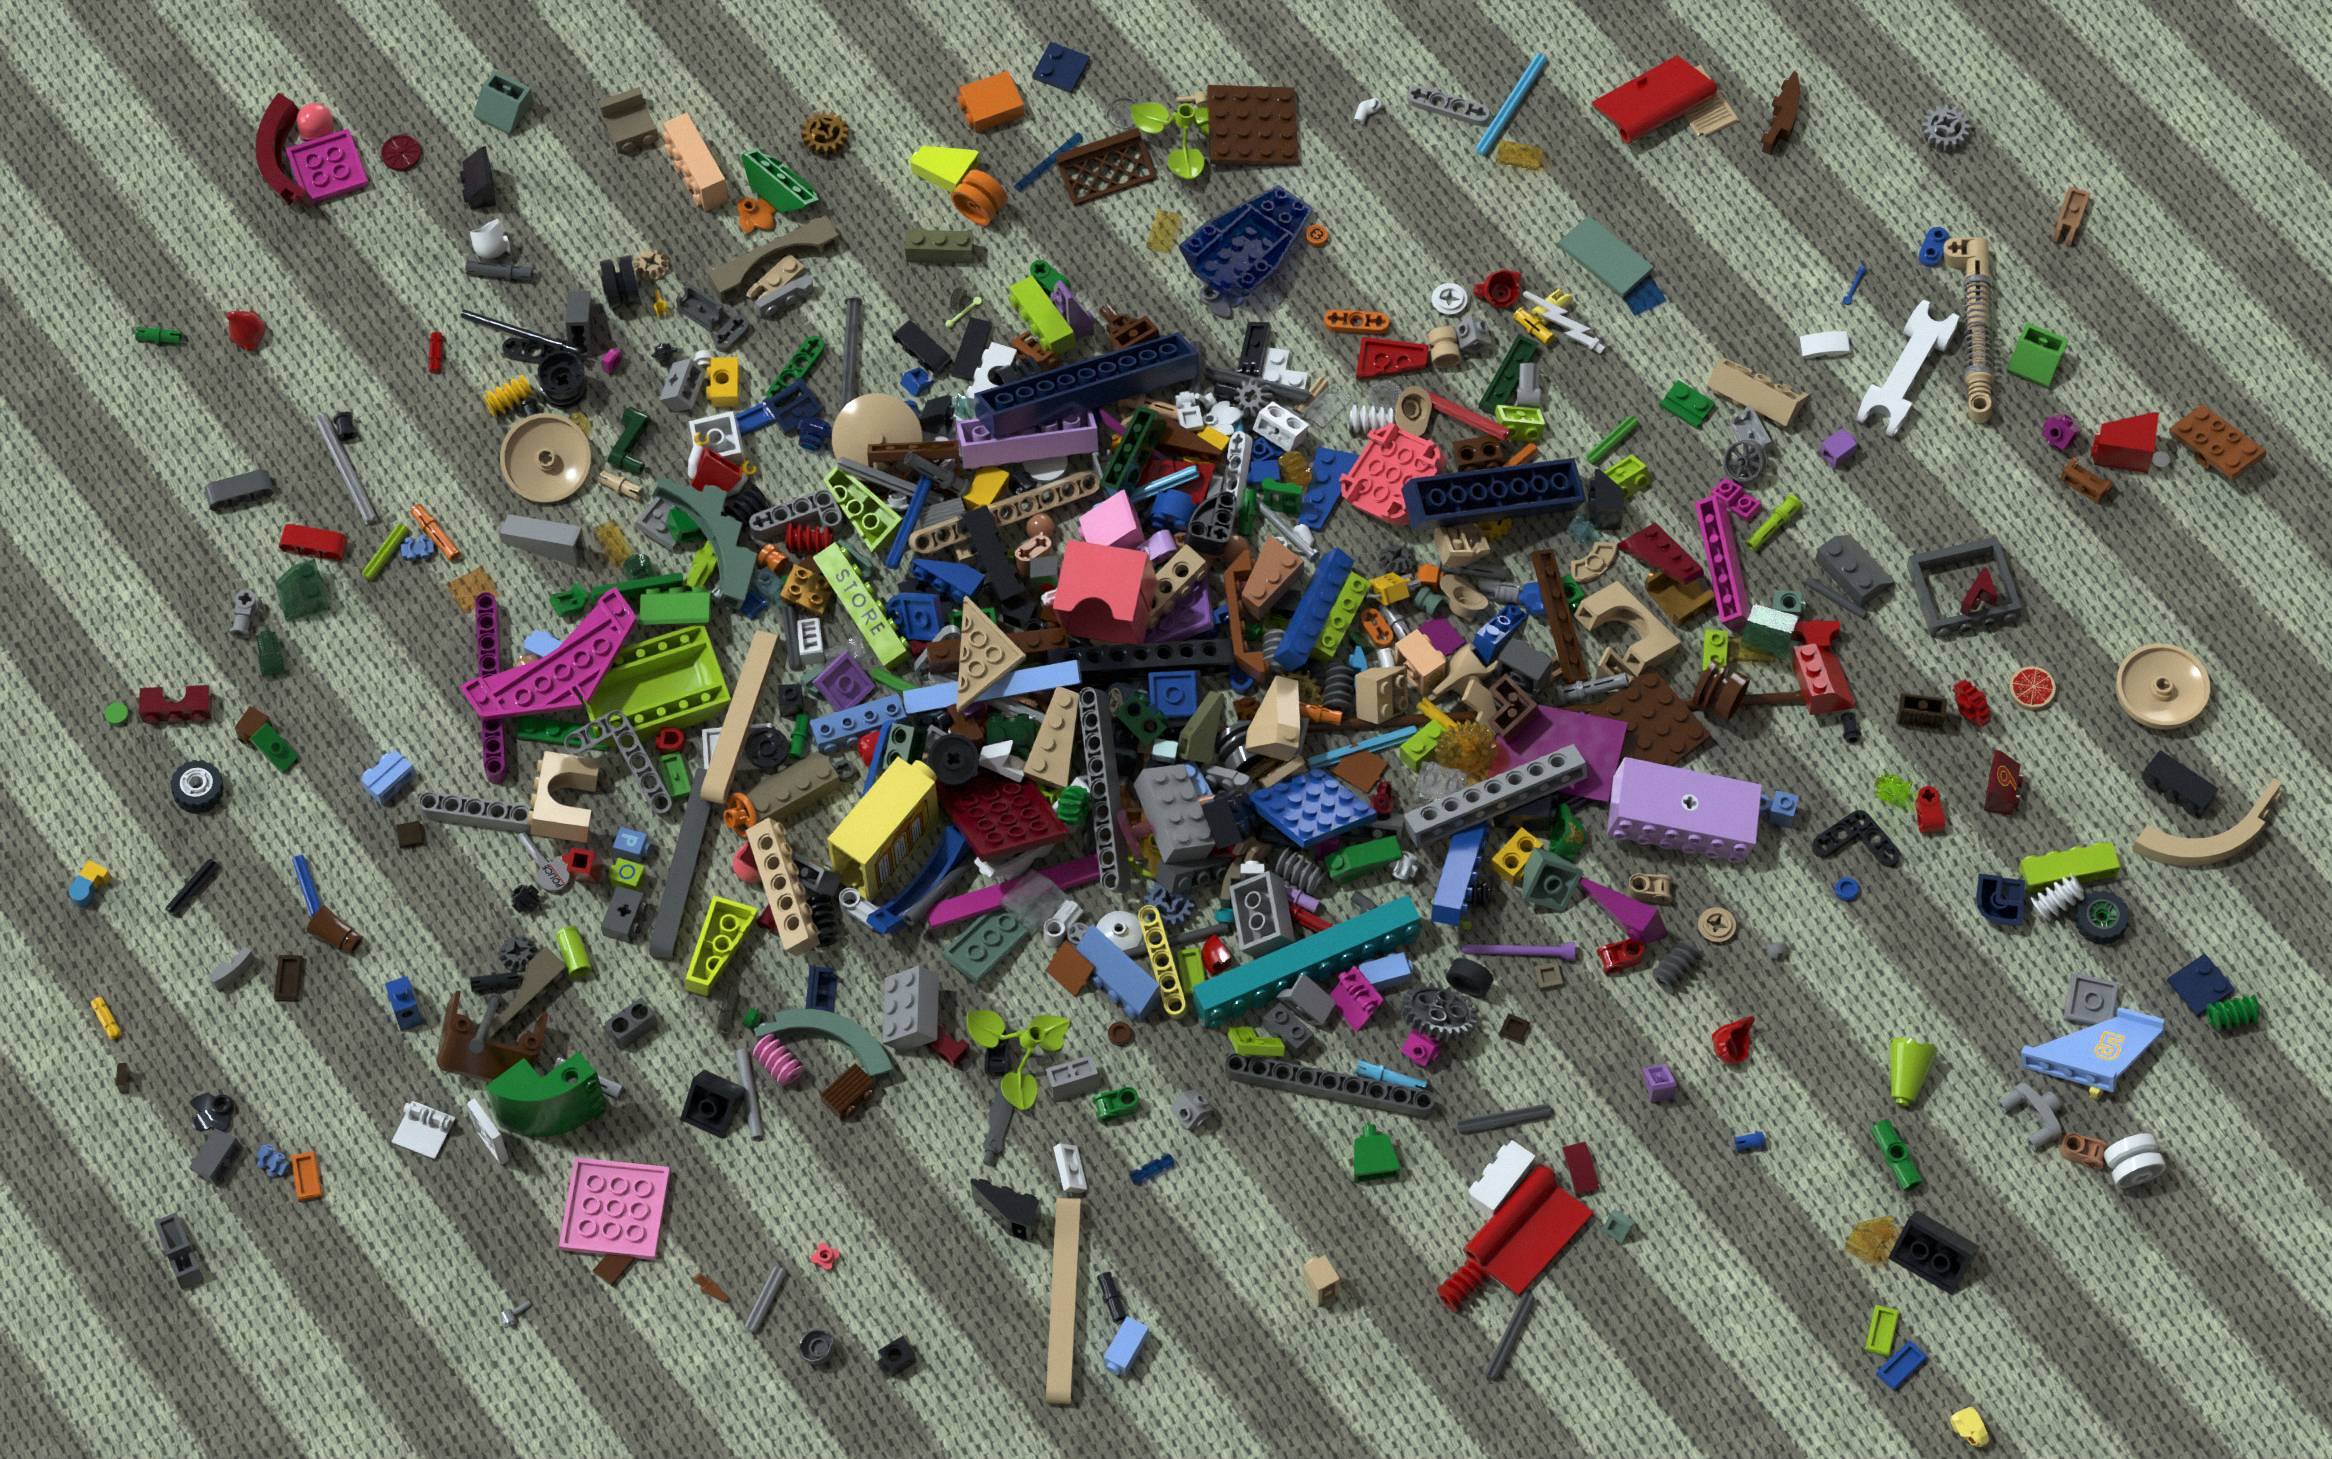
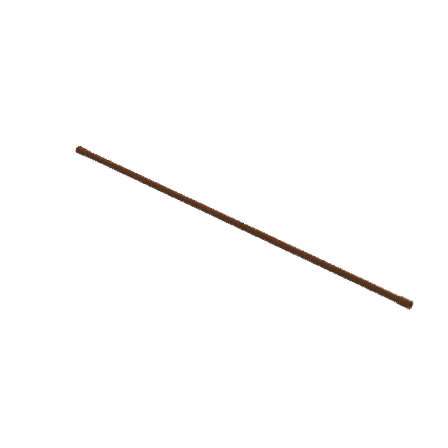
M1797 690L1795 692L1746 694L1740 706L1806 703L1801 690ZM1680 698L1688 709H1703V702L1697 706L1692 703L1693 698ZM1602 703L1547 707L1578 713L1582 711L1588 714ZM1713 703L1710 708H1715L1716 703ZM1477 711L1444 712L1455 723L1475 722L1478 715ZM1425 714L1397 715L1380 724L1358 718L1341 719L1340 726L1323 722L1318 724L1314 723V720H1310L1306 732L1427 725L1432 720ZM1232 725L1220 726L1216 737ZM1181 732L1176 736L1170 737L1160 734L1157 739L1179 740ZM1083 738L1078 741V747H1084Z

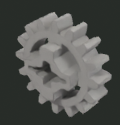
M1945 105L1944 109L1936 106L1935 112L1929 110L1928 116H1924L1921 131H1924L1923 138H1928V145L1935 143V149L1943 146V150L1946 151L1947 147L1950 146L1955 150L1956 144L1962 146L1964 140L1968 139L1970 125H1968L1969 118H1963V111L1957 113V107L1955 106L1952 110L1948 109V105Z

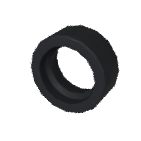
M1466 958L1454 959L1446 975L1447 982L1454 989L1473 998L1485 997L1494 981L1493 975L1488 969Z

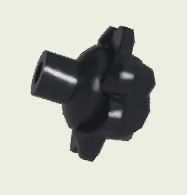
M670 343L659 344L655 346V353L651 354V357L662 360L663 366H668L672 364L671 357L678 349L671 347Z

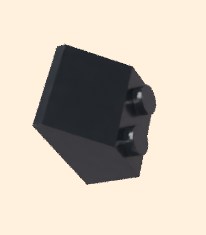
M483 146L463 161L464 171H460L461 183L466 184V189L462 190L464 203H469L470 210L496 206L491 165L487 148Z
M703 1070L692 1079L680 1120L723 1139L741 1107L746 1088L707 1070Z

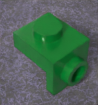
M575 582L571 590L552 594L549 601L560 618L582 612L589 597L581 583Z

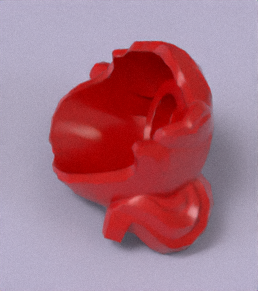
M1499 270L1490 274L1483 284H1477L1473 288V293L1479 299H1487L1494 308L1499 309L1511 306L1519 297V279L1522 274L1516 271Z

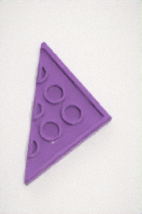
M1208 570L1202 580L1196 581L1191 586L1190 592L1185 597H1180L1175 602L1174 608L1169 613H1164L1161 616L1162 618L1153 629L1147 630L1144 644L1148 642H1179L1214 628Z

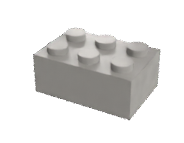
M1267 871L1229 887L1239 945L1242 952L1257 958L1295 943L1285 884L1282 877Z
M916 966L885 978L883 1044L899 1051H907L937 1040L939 974L922 966Z

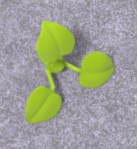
M1155 102L1131 104L1132 119L1136 126L1145 133L1159 134L1162 132L1163 126H1168L1174 119L1178 127L1184 129L1183 150H1174L1170 153L1167 161L1168 167L1174 174L1184 179L1192 180L1197 178L1203 170L1204 157L1197 149L1187 150L1188 128L1194 124L1195 128L1200 127L1204 134L1209 135L1207 106L1194 109L1190 104H1181L1177 109V113L1173 112L1172 117L1168 120L1169 112L1162 104Z
M990 1010L969 1011L967 1014V1027L973 1040L980 1046L994 1048L997 1046L999 1039L1006 1040L1020 1037V1044L1023 1048L1027 1049V1053L1018 1067L1017 1073L1009 1072L1001 1080V1091L1003 1096L1018 1109L1024 1111L1029 1109L1036 1099L1038 1087L1035 1078L1028 1073L1022 1074V1070L1037 1045L1049 1052H1055L1064 1045L1063 1035L1068 1031L1070 1020L1055 1015H1039L1031 1020L1029 1027L1025 1031L1019 1030L1016 1033L1002 1035L1005 1025L997 1013Z

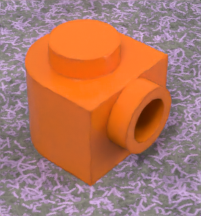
M1425 564L1419 567L1416 579L1420 580L1421 586L1416 587V589L1420 591L1424 586L1432 589V593L1439 594L1440 580L1445 575V572L1440 571L1439 566Z

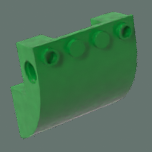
M579 1052L575 1053L542 1079L523 1058L485 1086L497 1124L503 1129L523 1136L549 1137L567 1133L582 1126L593 1117L595 1119L601 1117L606 1111L605 1108H607L597 1071L589 1065ZM571 1078L578 1079L576 1083H567Z

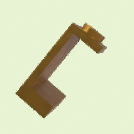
M1662 570L1653 571L1646 578L1645 590L1678 629L1715 605V593L1711 589L1704 592L1695 580L1687 585H1683L1664 575Z

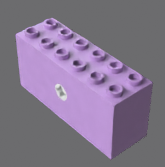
M1625 757L1613 776L1607 835L1614 836L1618 840H1634L1643 845H1659L1663 849H1679L1688 854H1704L1708 858L1719 857L1727 859L1732 863L1744 862L1756 844L1762 785Z

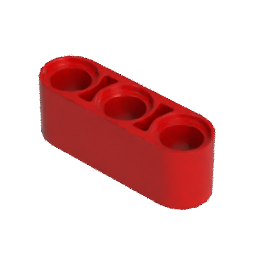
M286 524L278 547L284 552L289 550L294 551V554L306 556L312 554L317 558L328 560L334 558L337 561H341L348 538L339 532Z

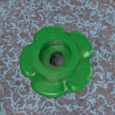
M749 1008L742 1022L743 1025L748 1027L747 1029H750L751 1026L756 1028L762 1016L758 1014L759 1008L757 1010Z

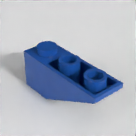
M913 559L911 573L917 579L924 580L937 591L950 595L958 603L964 604L965 596L973 602L984 587L985 575L966 564Z
M1510 603L1476 633L1472 643L1476 647L1473 651L1475 656L1487 665L1491 663L1529 614Z

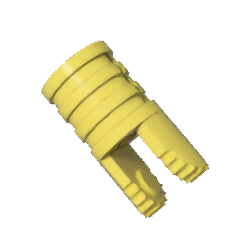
M1557 289L1545 300L1565 309L1572 303L1573 297L1569 294L1564 295L1562 290ZM1537 305L1536 308L1531 310L1532 316L1535 319H1540L1543 326L1550 321L1540 316V314L1549 312L1541 306Z

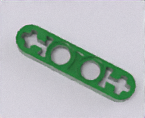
M811 336L804 341L770 386L766 397L771 398L773 397L772 395L781 391L780 387L784 390L792 385L783 382L788 376L795 379L800 377L804 380L824 353V342L820 337ZM815 344H818V349L814 348L811 351L810 345L814 346ZM806 360L808 364L804 368H799L796 366V362ZM790 397L775 405L776 408L783 406Z

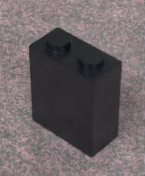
M1560 790L1493 817L1494 827L1520 829L1522 827L1525 830L1550 831L1552 822H1556L1557 809L1555 804L1560 802Z

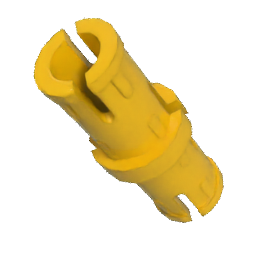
M1522 307L1515 312L1513 319L1525 327L1528 334H1533L1546 346L1554 340L1555 334L1543 326L1540 319H1535ZM1530 321L1533 325H1535L1540 330V332L1533 328L1528 322Z

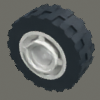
M205 760L185 762L172 775L170 784L174 801L178 803L181 809H185L186 812L204 813L209 809L212 810L221 801L220 798L223 797L224 784L221 773L210 762L207 763ZM195 785H202L199 788H193Z

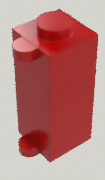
M571 847L570 854L562 856V861L568 864L567 872L575 881L592 884L599 883L603 861L594 851Z

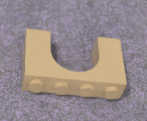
M1618 581L1582 600L1574 615L1589 631L1608 621H1621L1632 626L1639 633L1642 640L1628 648L1622 663L1636 677L1649 667L1655 668L1673 657L1681 643Z
M549 751L544 752L543 760H538L537 774H540V777L535 776L533 790L537 791V794L532 793L530 807H533L534 811L529 810L527 824L531 825V835L587 842L591 810L561 805L554 801L550 794L562 788L595 792L600 759Z

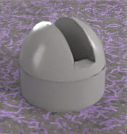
M1786 942L1767 944L1768 953L1771 958L1777 959L1778 953L1780 959L1785 956L1787 951Z

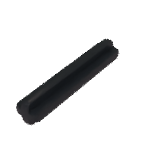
M208 859L166 906L165 909L170 915L176 916L219 868L217 862L213 859Z

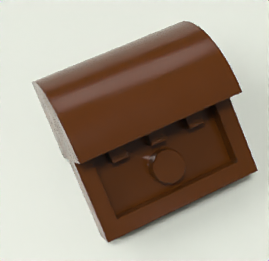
M956 703L947 706V715L951 721V727L947 730L948 734L954 733L967 737L977 747L978 754L980 755L982 748L985 746L984 738H986L983 727L981 725L978 726L974 718L967 720L964 711L958 713Z

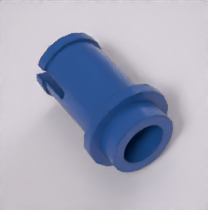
M1757 1130L1753 1134L1734 1137L1737 1152L1756 1147L1761 1149V1146L1766 1145L1763 1132H1758Z

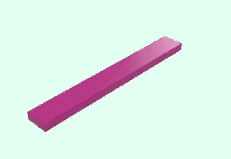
M1097 854L935 903L927 910L926 918L931 930L1099 879Z

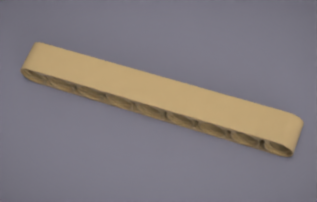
M1079 472L987 505L998 528L1095 493L1100 487V480L1095 474ZM1089 477L1090 485L1085 488L1083 482L1085 478ZM1068 484L1070 487V491L1068 495L1065 496L1063 494V488L1065 485ZM1045 492H1048L1049 500L1043 503L1042 496ZM1025 499H1027L1029 505L1028 508L1023 511L1021 505L1022 502ZM1007 507L1008 514L1006 517L1002 518L1001 510L1002 508ZM958 516L913 532L908 538L910 549L924 554L967 539L965 533H960L957 526ZM944 529L946 535L945 538L940 541L938 538V533L940 532V530ZM924 537L925 543L923 547L918 548V539Z
M761 630L755 631L702 785L701 800L725 804L776 656L777 651H775L776 645H779L780 634Z
M1057 1198L1046 1386V1403L1071 1404L1073 1346L1075 1338L1074 1323L1076 1318L1075 1302L1077 1299L1081 1199Z

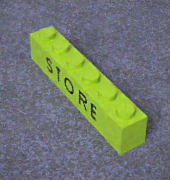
M834 542L815 555L813 559L883 666L890 671L912 656L908 651L911 646L904 636H898L896 632L899 629L892 618L887 619L884 614L887 610L880 600L875 601L872 595L875 591L868 582L864 584L860 578L863 576V573L857 564L852 566L848 560L851 558L845 546L840 548Z

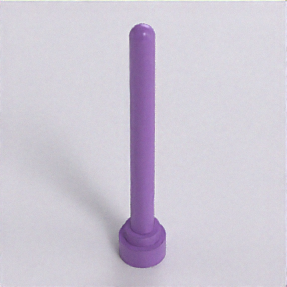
M1566 942V944H1561V947L1465 944L1461 948L1465 954L1561 956V958H1565V961H1575V942Z

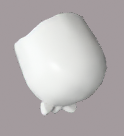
M493 220L480 229L470 231L472 245L478 256L492 259L499 257L505 251L510 253L509 240L507 236H503L505 229L501 220Z

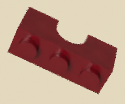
M209 685L186 686L184 698L177 703L166 701L167 696L163 687L140 688L139 715L142 722L151 725L158 724L159 721H169L170 723L178 724L182 720H192L193 722L201 723L205 719H212L213 694Z

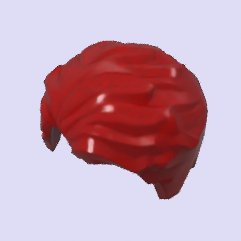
M880 730L864 735L858 741L859 757L862 758L864 766L868 770ZM884 749L883 752H882V758H883V759H884V755H885V750H886V749Z

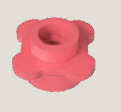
M820 1243L817 1252L811 1256V1262L823 1267L824 1270H830L835 1259L839 1258L840 1254L837 1249H831L826 1243Z

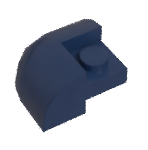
M1979 873L1976 902L1981 915L1994 923L2022 926L2025 880Z

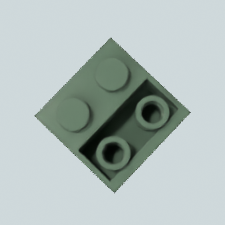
M494 70L481 88L473 116L511 135L534 103L531 88Z

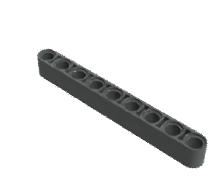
M1085 687L1080 691L1078 700L1100 880L1104 890L1125 893L1131 886L1109 699L1105 691Z
M697 768L650 943V956L672 960L675 957L673 952L674 949H677L680 935H678L679 929L683 927L686 916L684 910L689 904L691 896L689 892L690 887L694 885L697 874L695 868L696 865H699L702 855L700 849L702 844L705 843L708 832L706 830L707 823L710 824L713 813L711 808L714 802L701 800L700 798L702 785L708 769Z
M1237 1053L1230 1054L1225 1060L1226 1076L1230 1080L1418 1118L1430 1117L1434 1111L1435 1098L1431 1092L1423 1089L1262 1057H1245ZM1234 1064L1241 1066L1239 1070H1233L1230 1067ZM1257 1069H1262L1265 1071V1073L1257 1075L1254 1073V1071ZM1279 1074H1286L1289 1077L1286 1079H1279L1277 1076ZM1304 1078H1308L1312 1082L1309 1084H1303L1301 1080ZM1327 1083H1332L1335 1085V1087L1332 1089L1325 1088L1324 1085ZM1349 1088H1356L1359 1091L1357 1093H1350L1347 1090ZM1378 1092L1381 1093L1382 1096L1380 1098H1374L1371 1096V1094ZM1397 1097H1402L1406 1101L1398 1103L1394 1099ZM1427 1102L1429 1106L1420 1107L1418 1103Z

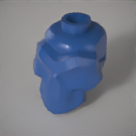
M1526 583L1523 586V592H1519L1520 605L1525 606L1532 616L1546 617L1547 613L1539 583Z

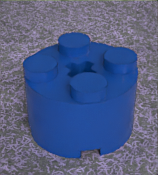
M1168 489L1167 493H1162L1163 490L1158 491L1149 515V520L1152 523L1151 528L1157 532L1170 530V532H1173V536L1180 532L1186 533L1190 518L1200 503L1198 501L1197 504L1193 503L1192 496L1178 490Z

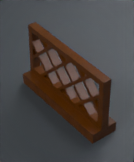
M1139 128L1055 155V165L1061 174L1073 206L1156 179V174L1141 140ZM1139 147L1141 154L1138 159L1127 155L1130 148ZM1115 154L1121 157L1117 166L1106 161L1109 155ZM1124 159L1136 163L1132 172L1120 168ZM1095 161L1101 164L1097 173L1086 169L1088 162ZM1138 165L1147 168L1150 175L1141 177L1134 173ZM1103 166L1115 170L1111 179L1100 175ZM1075 168L1080 172L1075 180L1068 177L1065 170ZM1083 172L1094 177L1090 186L1079 182ZM1120 172L1129 176L1127 182L1120 184L1114 181L1117 173ZM1097 179L1108 183L1107 188L1101 191L1093 188ZM1076 186L1088 190L1086 195L1076 199L1074 194Z
M959 440L868 444L867 456L869 467L874 468L873 462H883L888 466L884 473L888 474L893 470L900 476V479L918 485L919 480L917 483H914L907 477L914 468L910 467L903 474L895 467L900 461H904L910 451L929 460L945 471L946 469L940 464L945 459H955V466L951 471H956V476L961 478ZM934 480L933 484L935 486L931 491L944 495V497L956 496V493L942 489L939 483ZM870 482V491L880 500L889 499V495L892 493H899L896 491L892 492L893 490L888 489L885 493H875V486L877 484Z

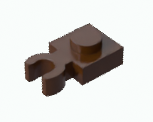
M1244 697L1238 701H1233V708L1238 721H1253L1259 709L1255 697Z

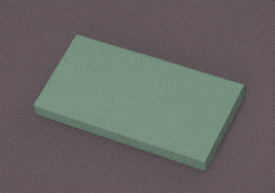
M1589 215L1558 242V246L1622 298L1652 273L1654 266Z
M1017 904L984 913L942 952L941 957L978 984L1039 925V921Z

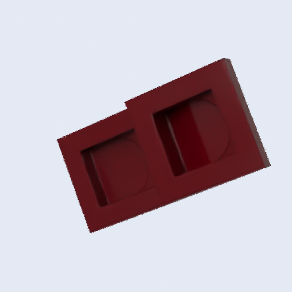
M1586 1142L1562 1147L1575 1194L1599 1189Z

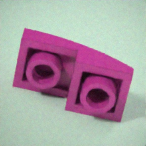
M1724 478L1711 491L1712 496L1717 495L1729 510L1747 523L1762 509L1760 501L1745 494L1742 486L1727 478Z

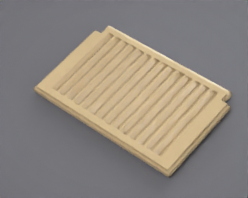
M1701 65L1695 67L1698 71H1700L1702 74H1704L1706 77L1710 79V77ZM1717 90L1716 97L1683 114V117L1697 137L1701 136V134L1706 137L1739 121L1719 90Z

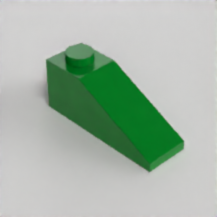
M1391 836L1343 848L1324 857L1330 877L1338 884L1343 885L1397 861L1404 856L1397 836Z

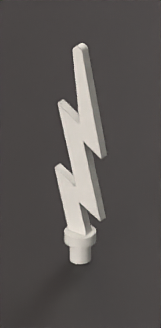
M1525 291L1523 293L1524 297L1549 311L1540 314L1541 317L1571 330L1563 333L1564 336L1589 346V350L1593 349L1599 354L1603 351L1605 347L1598 342L1599 339L1583 334L1590 331V328L1562 316V314H1566L1568 311L1530 292Z

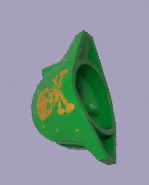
M1564 803L1560 806L1552 830L1549 852L1572 861L1575 853L1581 850L1586 842V832L1582 824L1573 817L1568 805Z

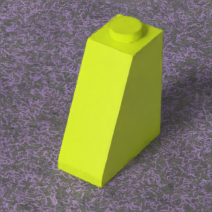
M922 146L918 152H914L910 159L912 173L951 193L959 184H962V180L971 170H975L980 163L979 152L976 150Z

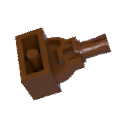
M1110 303L1105 304L1108 310L1104 305L1099 310L1100 315L1109 323L1106 326V330L1110 334L1109 342L1112 352L1160 338L1158 328L1146 315L1140 319L1131 318L1128 314L1123 316V314L1117 313Z

